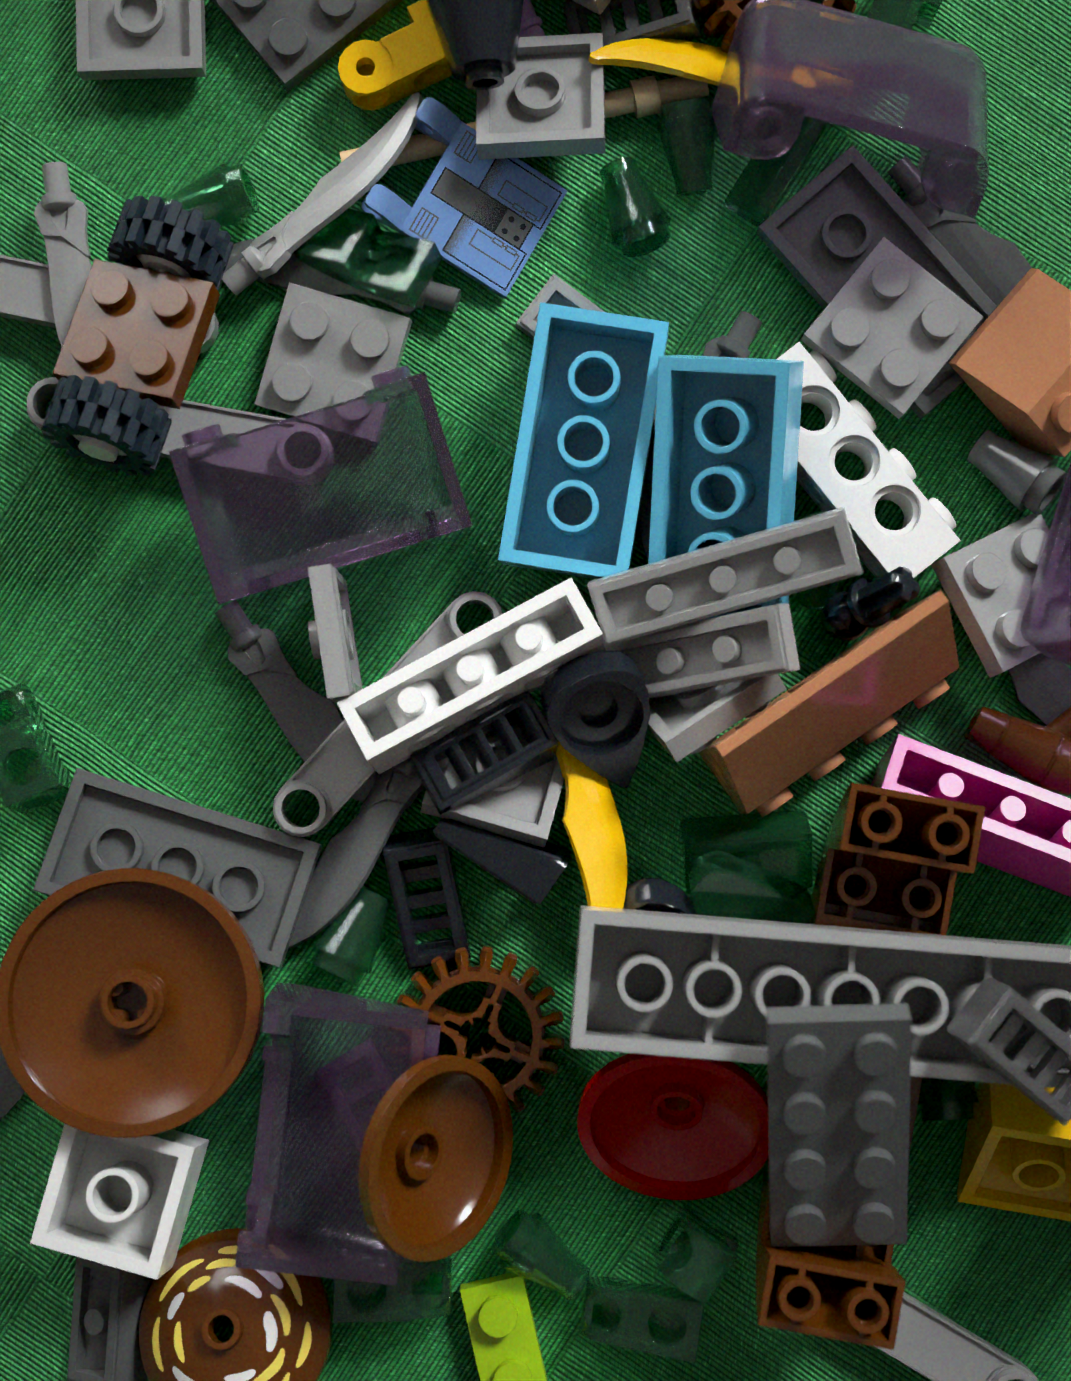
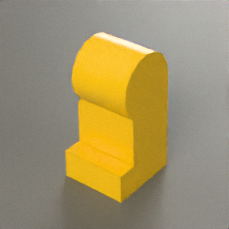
M420 0L407 6L411 24L378 41L360 40L353 42L344 49L339 58L338 71L346 96L352 104L364 110L373 111L381 109L452 76L426 0Z

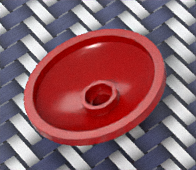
M628 1053L609 1062L588 1082L579 1102L577 1129L583 1149L590 1160L599 1170L618 1184L635 1192L662 1199L696 1200L709 1198L741 1186L751 1179L768 1159V1097L751 1075L731 1061Z

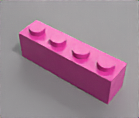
M901 734L897 735L878 762L871 786L984 806L985 813L976 861L1071 897V799Z

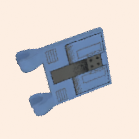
M427 97L416 111L415 117L418 121L415 129L447 145L416 201L411 207L390 189L376 184L367 193L361 204V209L370 218L400 232L504 299L507 297L568 190L519 158L479 160L476 147V130L462 122L442 103L434 98Z

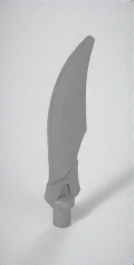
M420 93L412 94L401 109L375 135L319 179L308 197L294 212L291 211L276 225L255 238L250 246L242 251L244 257L224 272L222 278L227 287L236 296L259 277L264 280L268 276L277 273L297 248L351 207L382 178L407 145L417 125L418 120L415 115L423 101Z
M49 162L42 165L45 194L37 204L34 216L40 232L44 236L53 316L62 347L92 265L90 262L91 255L87 233L88 209L82 201L77 200L76 194L71 192L67 164L64 162Z

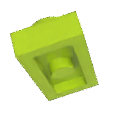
M523 1270L461 1284L460 1294L480 1381H548Z

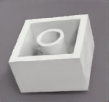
M64 1124L30 1243L153 1279H159L173 1267L209 1140L173 1129L149 1136L114 1138L83 1132Z

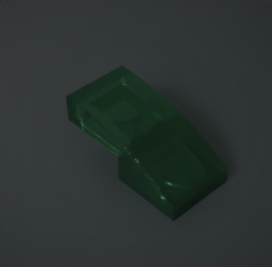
M349 208L294 251L298 260L340 282L369 294L411 307H415L442 260L435 242L383 231L374 214Z

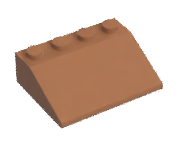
M940 590L901 611L884 625L869 633L769 702L764 710L752 717L746 718L714 740L706 749L698 752L741 814H748L756 809L761 817L768 815L793 797L787 786L806 773H809L814 781L820 779L846 760L840 752L842 748L858 737H861L866 745L870 744L898 724L892 715L894 712L910 701H913L916 707L920 709L950 688L944 678L959 668L949 601Z

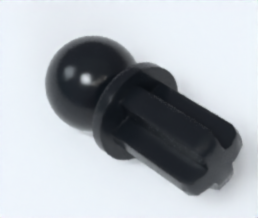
M898 567L874 581L867 578L859 579L850 585L848 591L836 592L826 599L820 612L821 624L827 634L834 639L841 641L857 639L868 628H878L888 621L891 611L916 598L920 591L919 583L913 579L912 571L905 567Z

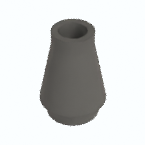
M987 430L982 434L967 458V461L977 467L1019 512L1028 509L1035 515L1041 514L1056 497L1067 477V473L1057 467V458L1002 438L991 430Z

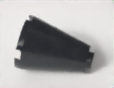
M426 0L451 74L455 79L465 81L466 87L469 89L488 90L501 86L504 83V77L514 72L524 0Z

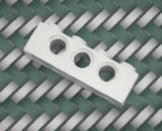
M798 342L777 358V360L804 361L801 404H814L822 410L825 416V427L821 430L810 431L800 426L797 481L823 513L844 507L858 557L876 579L898 567L910 569L914 578L961 541L953 532L956 522L949 510L934 497L927 500L913 482L916 478V473L910 462L897 449L892 448L888 451L873 433L877 426L871 414L856 399H852L850 402L846 400L833 384L837 380L833 368L819 352L813 350L808 353L803 345ZM846 451L859 456L865 469L863 478L854 481L842 477L835 467L836 454ZM889 500L901 508L904 522L900 530H889L879 524L875 516V506L878 501Z
M569 578L341 700L337 704L366 760L378 774H381L502 702L525 691L531 693L541 688L545 678L559 666L578 656L606 651L603 633L573 579Z

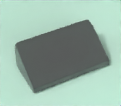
M76 1257L67 1381H147L148 1377L143 1366L139 1346V1324L143 1303L154 1280L153 1278Z

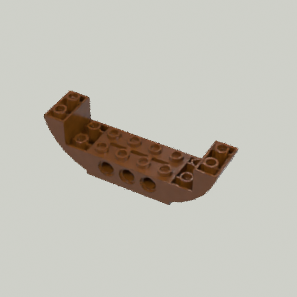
M850 783L837 809L824 846L809 908L806 910L804 924L947 935L957 871L972 874L975 872L985 807ZM910 1076L909 1154L922 1077ZM768 1159L764 1163L757 1234L756 1309L758 1325L894 1350L906 1282L891 1263L894 1244L771 1247Z

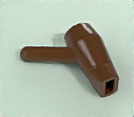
M984 706L976 710L963 737L986 753H990L992 757L1031 783H1036L1040 787L1065 796L1071 794V706L1045 727L1014 716L1010 717L1009 714Z

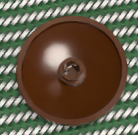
M141 868L106 870L87 875L65 885L42 901L28 915L11 940L0 967V1047L13 1076L25 1093L52 1117L68 1126L98 1136L135 1138L154 1135L178 1127L203 1114L220 1101L240 1078L252 1057L262 1027L264 1013L263 977L257 954L245 929L235 915L209 891L189 880L161 871Z

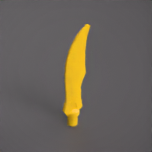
M640 38L614 42L590 53L588 59L591 64L615 65L651 70L716 86H756L755 88L772 91L801 101L816 102L819 98L846 105L853 84L852 79L824 73L823 67L811 66L807 63H803L801 67L794 68L788 61L784 63L779 62L778 68L772 69L767 66L766 59L756 57L755 61L750 64L743 61L744 53L733 51L727 54L721 51L720 47L668 38Z
M558 741L556 756L566 785V801L562 821L579 867L587 905L623 909L627 888L626 844L620 817L608 781L570 754Z

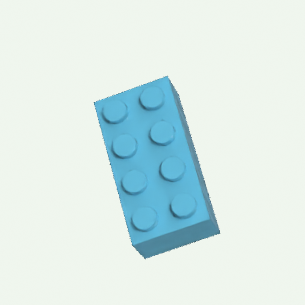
M540 302L498 561L503 565L590 579H599L630 570L656 413L658 357L665 356L669 322Z
M694 355L658 357L648 564L794 522L804 361ZM789 595L758 603L755 605H751L748 607H744L741 609H737L734 611H730L727 613H723L720 615H716L713 617H709L706 619L771 606L775 604H789Z

